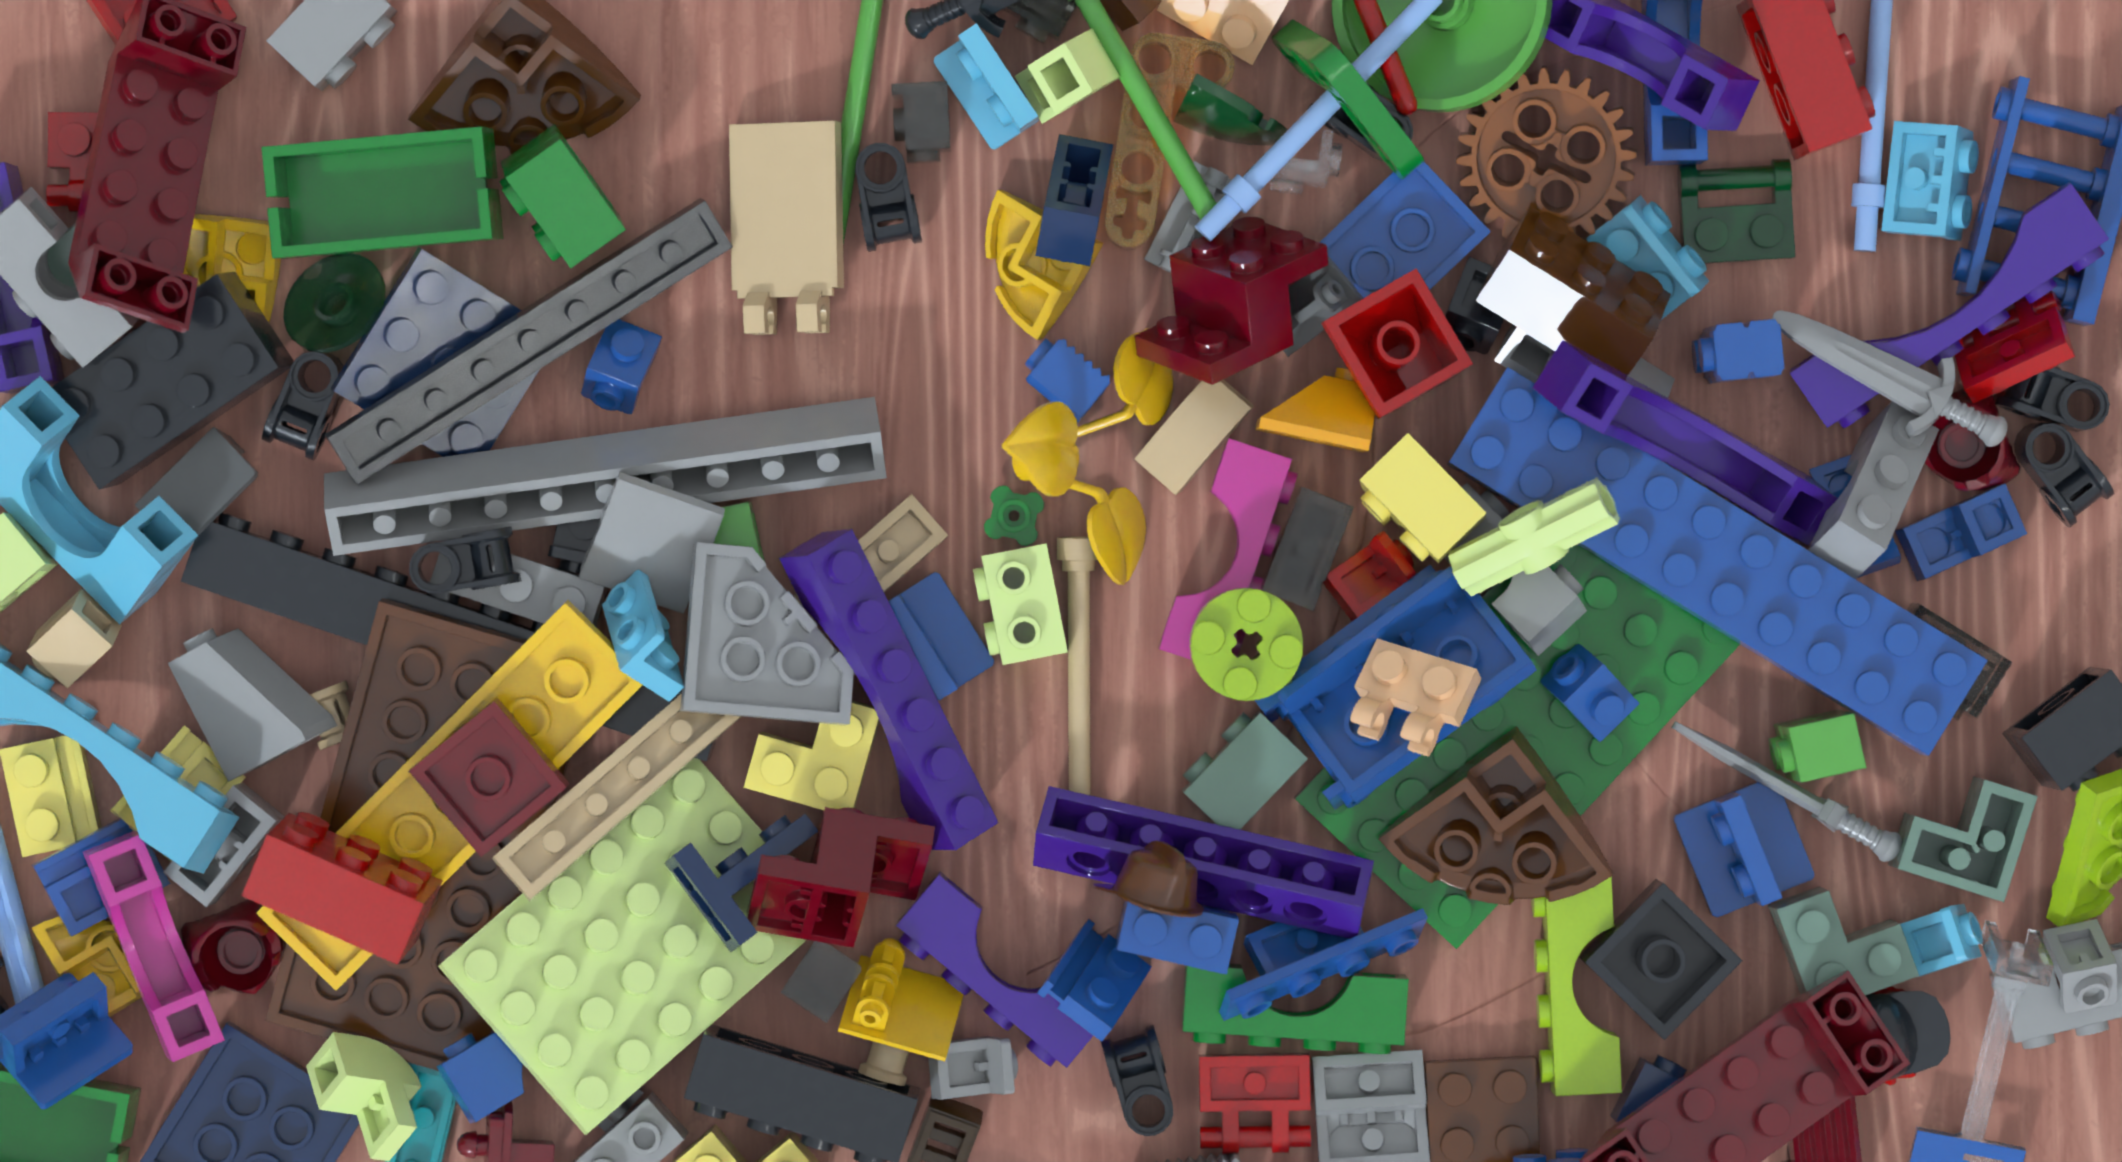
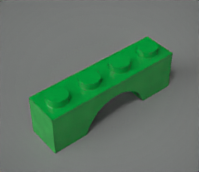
M1229 964L1227 975L1185 965L1183 1032H1193L1194 1042L1224 1044L1226 1043L1227 1034L1248 1036V1045L1281 1047V1038L1303 1039V1048L1322 1051L1336 1050V1041L1358 1043V1052L1371 1054H1391V1045H1405L1409 979L1404 974L1358 972L1348 976L1339 992L1328 1002L1317 1008L1292 1012L1270 1006L1264 1012L1251 1018L1244 1019L1240 1014L1224 1021L1219 1010L1226 991L1247 982L1241 964Z

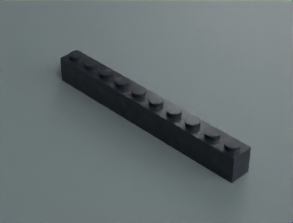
M224 512L219 515L218 520H214L195 539L181 578V582L365 645L368 643L377 606L382 598L528 640L543 625V623L534 621L532 627L529 628L511 622L513 613L481 603L480 609L476 610L459 604V595L450 592L427 593L406 586L408 575L377 565L375 574L354 568L356 557L348 554L333 556V551L330 548L325 547L322 556L301 550L304 540L284 532L272 530L270 539L249 532L252 524L251 521ZM642 685L602 726L633 736L682 693V690L669 702ZM717 739L695 758L708 761Z

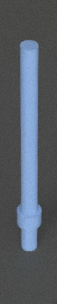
M1413 0L1352 63L1365 82L1437 9L1443 0ZM1326 90L1243 177L1237 174L1222 189L1224 196L1195 225V228L1207 240L1211 242L1240 211L1246 214L1261 198L1258 192L1341 108L1329 91Z
M1871 0L1865 87L1872 99L1876 115L1869 119L1873 129L1861 135L1858 183L1852 185L1851 206L1857 207L1854 251L1876 252L1879 209L1884 208L1886 185H1881L1893 0Z

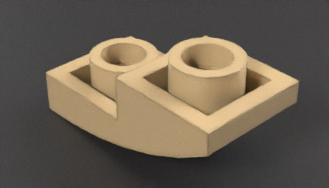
M1225 380L1214 385L1201 381L1136 456L1135 460L1173 494L1177 495L1183 491L1213 452L1225 443L1254 405Z

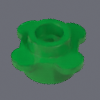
M1007 486L995 488L990 496L994 504L991 518L984 523L986 534L992 539H999L1002 536L1013 538L1022 546L1034 543L1038 537V532L1035 529L1037 514L1044 509L1042 497L1035 492H1030L1027 495L1013 493ZM1013 510L1019 512L1020 517L1017 521L1009 519V513Z

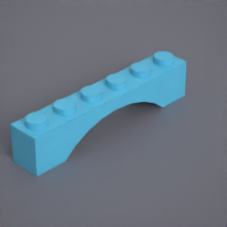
M0 644V726L14 724L44 726L77 741L100 760L118 783L133 813L139 838L181 867L204 874L239 819L238 815L224 807L228 797L205 782L199 781L195 787L180 776L185 768L157 751L153 757H150L137 748L141 742L137 735L114 722L107 728L94 719L98 712L94 706L71 693L64 699L51 690L55 683L53 679L45 676L38 669L28 664L21 670L8 661L13 653Z

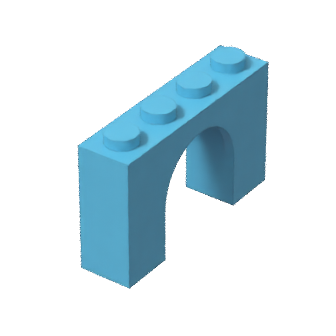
M40 376L0 409V505L120 625L158 592L198 537V534L160 496L156 497L122 527H117L103 521L86 508L67 483L59 459L61 444L80 415Z

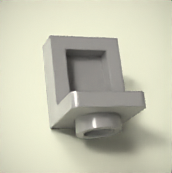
M983 1036L951 1040L945 1062L928 1057L932 1099L944 1100L989 1093L1006 1095L1013 1094L1015 1091L1014 1079L1018 1073V1061L1014 1050L1011 1048L1009 1038Z

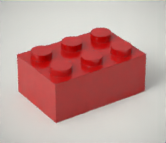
M1743 0L1736 6L1794 161L1853 139L1873 129L1869 120L1876 115L1872 99L1864 85L1856 86L1849 67L1856 64L1852 46L1845 33L1837 35L1830 17L1831 13L1836 12L1834 0Z
M298 812L297 816L288 813L267 834L241 896L398 965L418 940L443 880L431 876L432 869L420 861L407 857H402L400 861H397L379 853L381 847L368 838L359 835H350L349 838H345L329 831V823L318 816L306 812Z

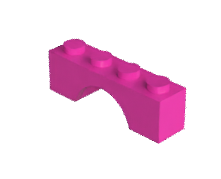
M1230 438L1227 439L1210 492L1225 505L1233 518L1237 533L1235 557L1226 574L1212 587L1195 594L1175 596L1158 649L1192 660L1189 648L1190 632L1201 608L1216 595L1231 589H1261L1263 578L1254 576L1260 555L1267 557L1272 555L1281 526L1273 524L1271 521L1278 502L1288 505L1298 473L1289 471L1292 459ZM1242 629L1234 634L1237 644L1231 648V651L1235 657L1239 655L1245 637V632Z
M130 832L84 851V857L166 1057L175 1062L225 1041L206 992L181 942L164 896L162 884L145 842L139 838L138 832Z

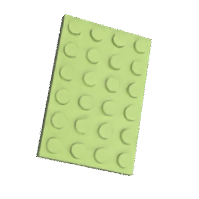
M694 758L531 901L522 893L438 966L584 1135L593 1130L806 941L805 939L757 931L758 933L730 952L665 865V862L689 843H692L715 876L719 878L721 875L715 866L742 847L747 855H750L765 844L759 836L762 830L701 760ZM755 879L731 896L745 916Z

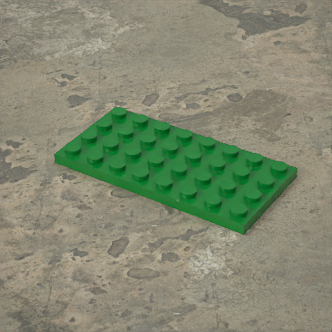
M1577 544L1570 547L1564 557L1549 567L1554 571L1562 565L1579 582L1583 590L1577 596L1587 611L1539 656L1501 618L1492 605L1509 587L1512 577L1490 587L1481 596L1531 659L1537 671L1509 690L1494 705L1483 709L1438 742L1429 757L1419 756L1374 789L1359 804L1351 808H1347L1343 804L1334 810L1323 794V791L1334 784L1335 781L1324 766L1294 797L1298 803L1355 856L1374 860L1372 871L1415 911L1423 908L1428 917L1426 922L1456 949L1498 904L1469 899L1464 890L1447 885L1440 880H1436L1433 883L1426 881L1393 856L1378 839L1379 835L1460 767L1516 726L1537 752L1581 816L1740 645ZM1577 644H1581L1600 660L1640 703L1601 742L1594 738L1572 713L1541 683V679L1552 669L1555 661L1568 653Z

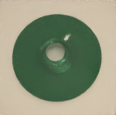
M353 253L335 254L314 263L298 277L287 295L283 319L289 336L300 347L311 352L320 353L337 351L359 340L368 332L385 301V282L380 270L369 259Z

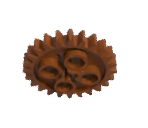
M1542 66L1538 81L1531 82L1528 74L1525 72L1517 80L1518 87L1513 89L1510 86L1500 94L1501 97L1498 100L1493 98L1483 103L1482 106L1487 111L1485 115L1469 111L1466 119L1477 130L1476 132H1462L1458 138L1463 144L1472 147L1471 152L1463 153L1456 158L1457 164L1472 167V172L1461 178L1460 186H1477L1479 191L1470 199L1469 205L1474 207L1487 203L1490 208L1483 222L1487 225L1500 216L1505 220L1502 229L1503 237L1506 238L1511 234L1530 206L1541 213L1548 212L1556 215L1566 223L1569 230L1576 234L1575 227L1581 225L1589 234L1593 235L1596 232L1593 219L1595 214L1609 221L1614 217V213L1607 201L1612 199L1625 202L1627 199V194L1617 186V181L1626 182L1634 180L1635 173L1621 166L1623 161L1637 157L1636 149L1622 147L1621 145L1622 141L1633 135L1634 129L1633 127L1616 126L1615 122L1620 119L1625 109L1623 106L1607 111L1604 104L1610 95L1608 88L1595 96L1588 93L1591 86V76L1587 75L1578 86L1570 84V68L1564 69L1559 81H1551L1547 66ZM1530 105L1541 106L1548 111L1551 125L1541 133L1529 132L1520 122L1521 111ZM1510 131L1539 150L1545 149L1548 143L1557 147L1555 157L1559 161L1589 173L1591 180L1583 182L1555 163H1550L1546 169L1539 168L1536 165L1538 155L1522 146L1504 140L1502 137L1503 132ZM1581 131L1592 133L1600 143V151L1590 159L1576 157L1569 148V139L1573 134ZM1503 154L1515 155L1521 159L1525 173L1516 181H1504L1494 171V161ZM1553 180L1566 182L1573 191L1574 199L1565 207L1557 208L1549 205L1545 201L1542 191L1547 183Z

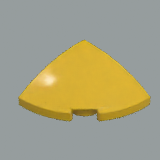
M997 190L989 211L985 233L986 258L996 259L998 273L1003 285L996 286L994 290L1011 318L1033 338L1042 340L1078 290L1104 243L1095 239L1090 266L1035 256L1043 209L1004 190Z
M195 214L183 274L198 278V287L216 274L236 272L267 321L270 322L281 259L272 258L269 221Z
M60 917L44 921L32 927L34 935L58 977L65 973H71L80 981L94 972L107 987L109 1017L142 997L111 921L102 920L72 937L68 934Z

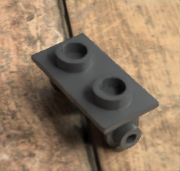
M1328 257V266L1299 279L1289 287L1294 345L1283 350L1288 357L1325 330L1321 324L1323 321L1363 299L1361 294L1330 257Z

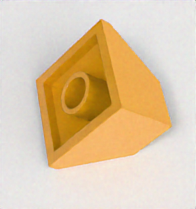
M1336 367L1335 377L1322 376L1258 418L1255 430L1363 453L1369 451L1375 414L1350 371Z

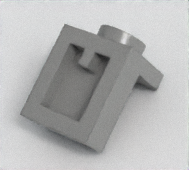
M2097 919L2043 930L2044 948L2060 983V1004L2065 1013L2112 1005L2118 1001L2117 962Z

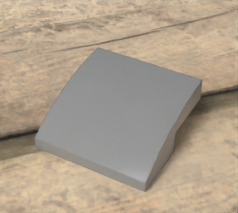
M619 472L602 510L599 526L582 561L578 578L613 589L617 584L625 582L636 570H640L649 577L656 605L683 614L689 603L693 545L696 542L714 543L725 508Z
M1422 1050L1393 1051L1391 1054L1362 1053L1312 1057L1319 1162H1430Z

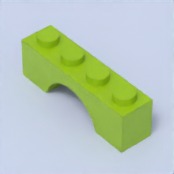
M1612 877L1593 888L1557 901L1549 902L1546 897L1531 899L1533 917H1542L1543 939L1534 940L1536 973L1545 972L1546 994L1536 996L1537 1022L1539 1028L1547 1027L1548 1049L1539 1050L1541 1083H1550V1091L1555 1096L1622 1093L1620 1039L1614 1032L1598 1027L1585 1018L1575 1000L1572 985L1575 963L1583 948L1594 937L1614 927Z

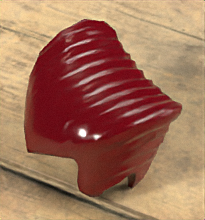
M1964 388L1951 395L1953 399H1958L1961 403L1964 402L1967 406L1974 407V410H1979L1984 415L2000 416L1999 410L1995 406L1993 395L1974 404ZM1939 416L1933 423V426L1938 428L1939 431L1925 464L1932 472L1952 484L1956 489L1961 491L1986 490L2001 484H2007L2018 476L2020 465L2013 454L2007 434L2001 443L1988 447L1974 431L1961 427L1959 423L1956 424L1953 420L1946 419L1945 416Z
M248 899L219 913L206 916L200 920L184 923L181 928L182 944L204 989L214 992L222 987L234 992L256 994L272 976L282 960L286 942L256 914L263 905Z

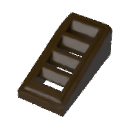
M930 1097L906 1162H920V1160L926 1162H967L981 1127L983 1112L978 1108L953 1099L938 1100ZM935 1121L964 1131V1133L936 1124ZM930 1138L958 1148L956 1155L927 1145L928 1139Z

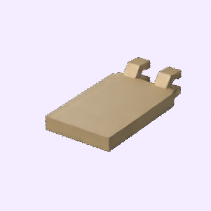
M810 121L729 125L731 245L733 246L731 248L732 290L737 291V299H745L743 304L744 334H777V298L798 297L796 302L797 332L808 334L830 333L829 296H834V288H844L841 122Z

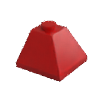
M1417 268L1321 323L1377 419L1423 396L1454 378L1473 364Z

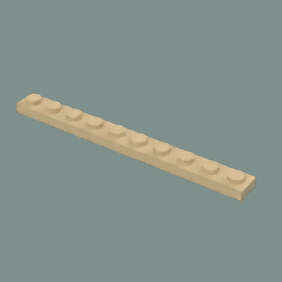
M911 494L862 536L858 542L883 592H885L942 543L948 534ZM797 594L794 595V598H795V599L799 602V604L802 606V604H801V602H800V600H799ZM810 615V617H811V618L815 621V623L818 625V626H816V627L820 630V632H821V633L825 636V638L829 641V640H830V637H829V636L827 635V633L823 630V628L817 623V621ZM681 693L493 857V861L524 896L531 901L742 716L680 711Z

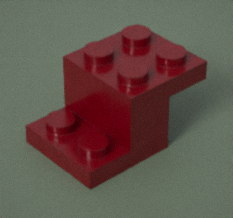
M1243 217L1235 220L1231 227L1221 231L1211 242L1204 236L1193 240L1191 246L1170 255L1176 316L1164 317L1157 321L1156 326L1135 335L1137 356L1214 385L1293 346L1288 284L1328 266L1327 245L1306 238L1301 232L1284 230L1267 224L1259 217Z
M825 807L810 863L802 862L800 859L790 855H777L773 857L761 854L746 917L756 931L854 948L870 893L916 901L933 846L935 826L919 824L916 820L906 817L891 819L868 815L855 808L834 809Z

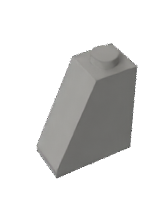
M213 628L185 641L183 645L187 653L168 663L228 782L269 763L337 726L333 716L239 629L217 637Z

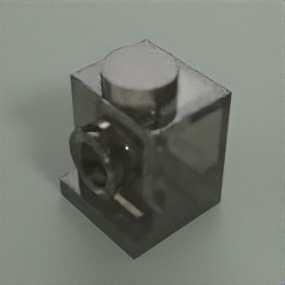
M947 81L891 84L893 99H903L904 108H893L895 141H905L907 163L940 162V152H951Z

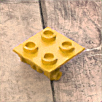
M886 938L875 945L871 957L860 955L838 1032L945 1062L963 994L944 978L903 967L906 955L901 943L896 939Z

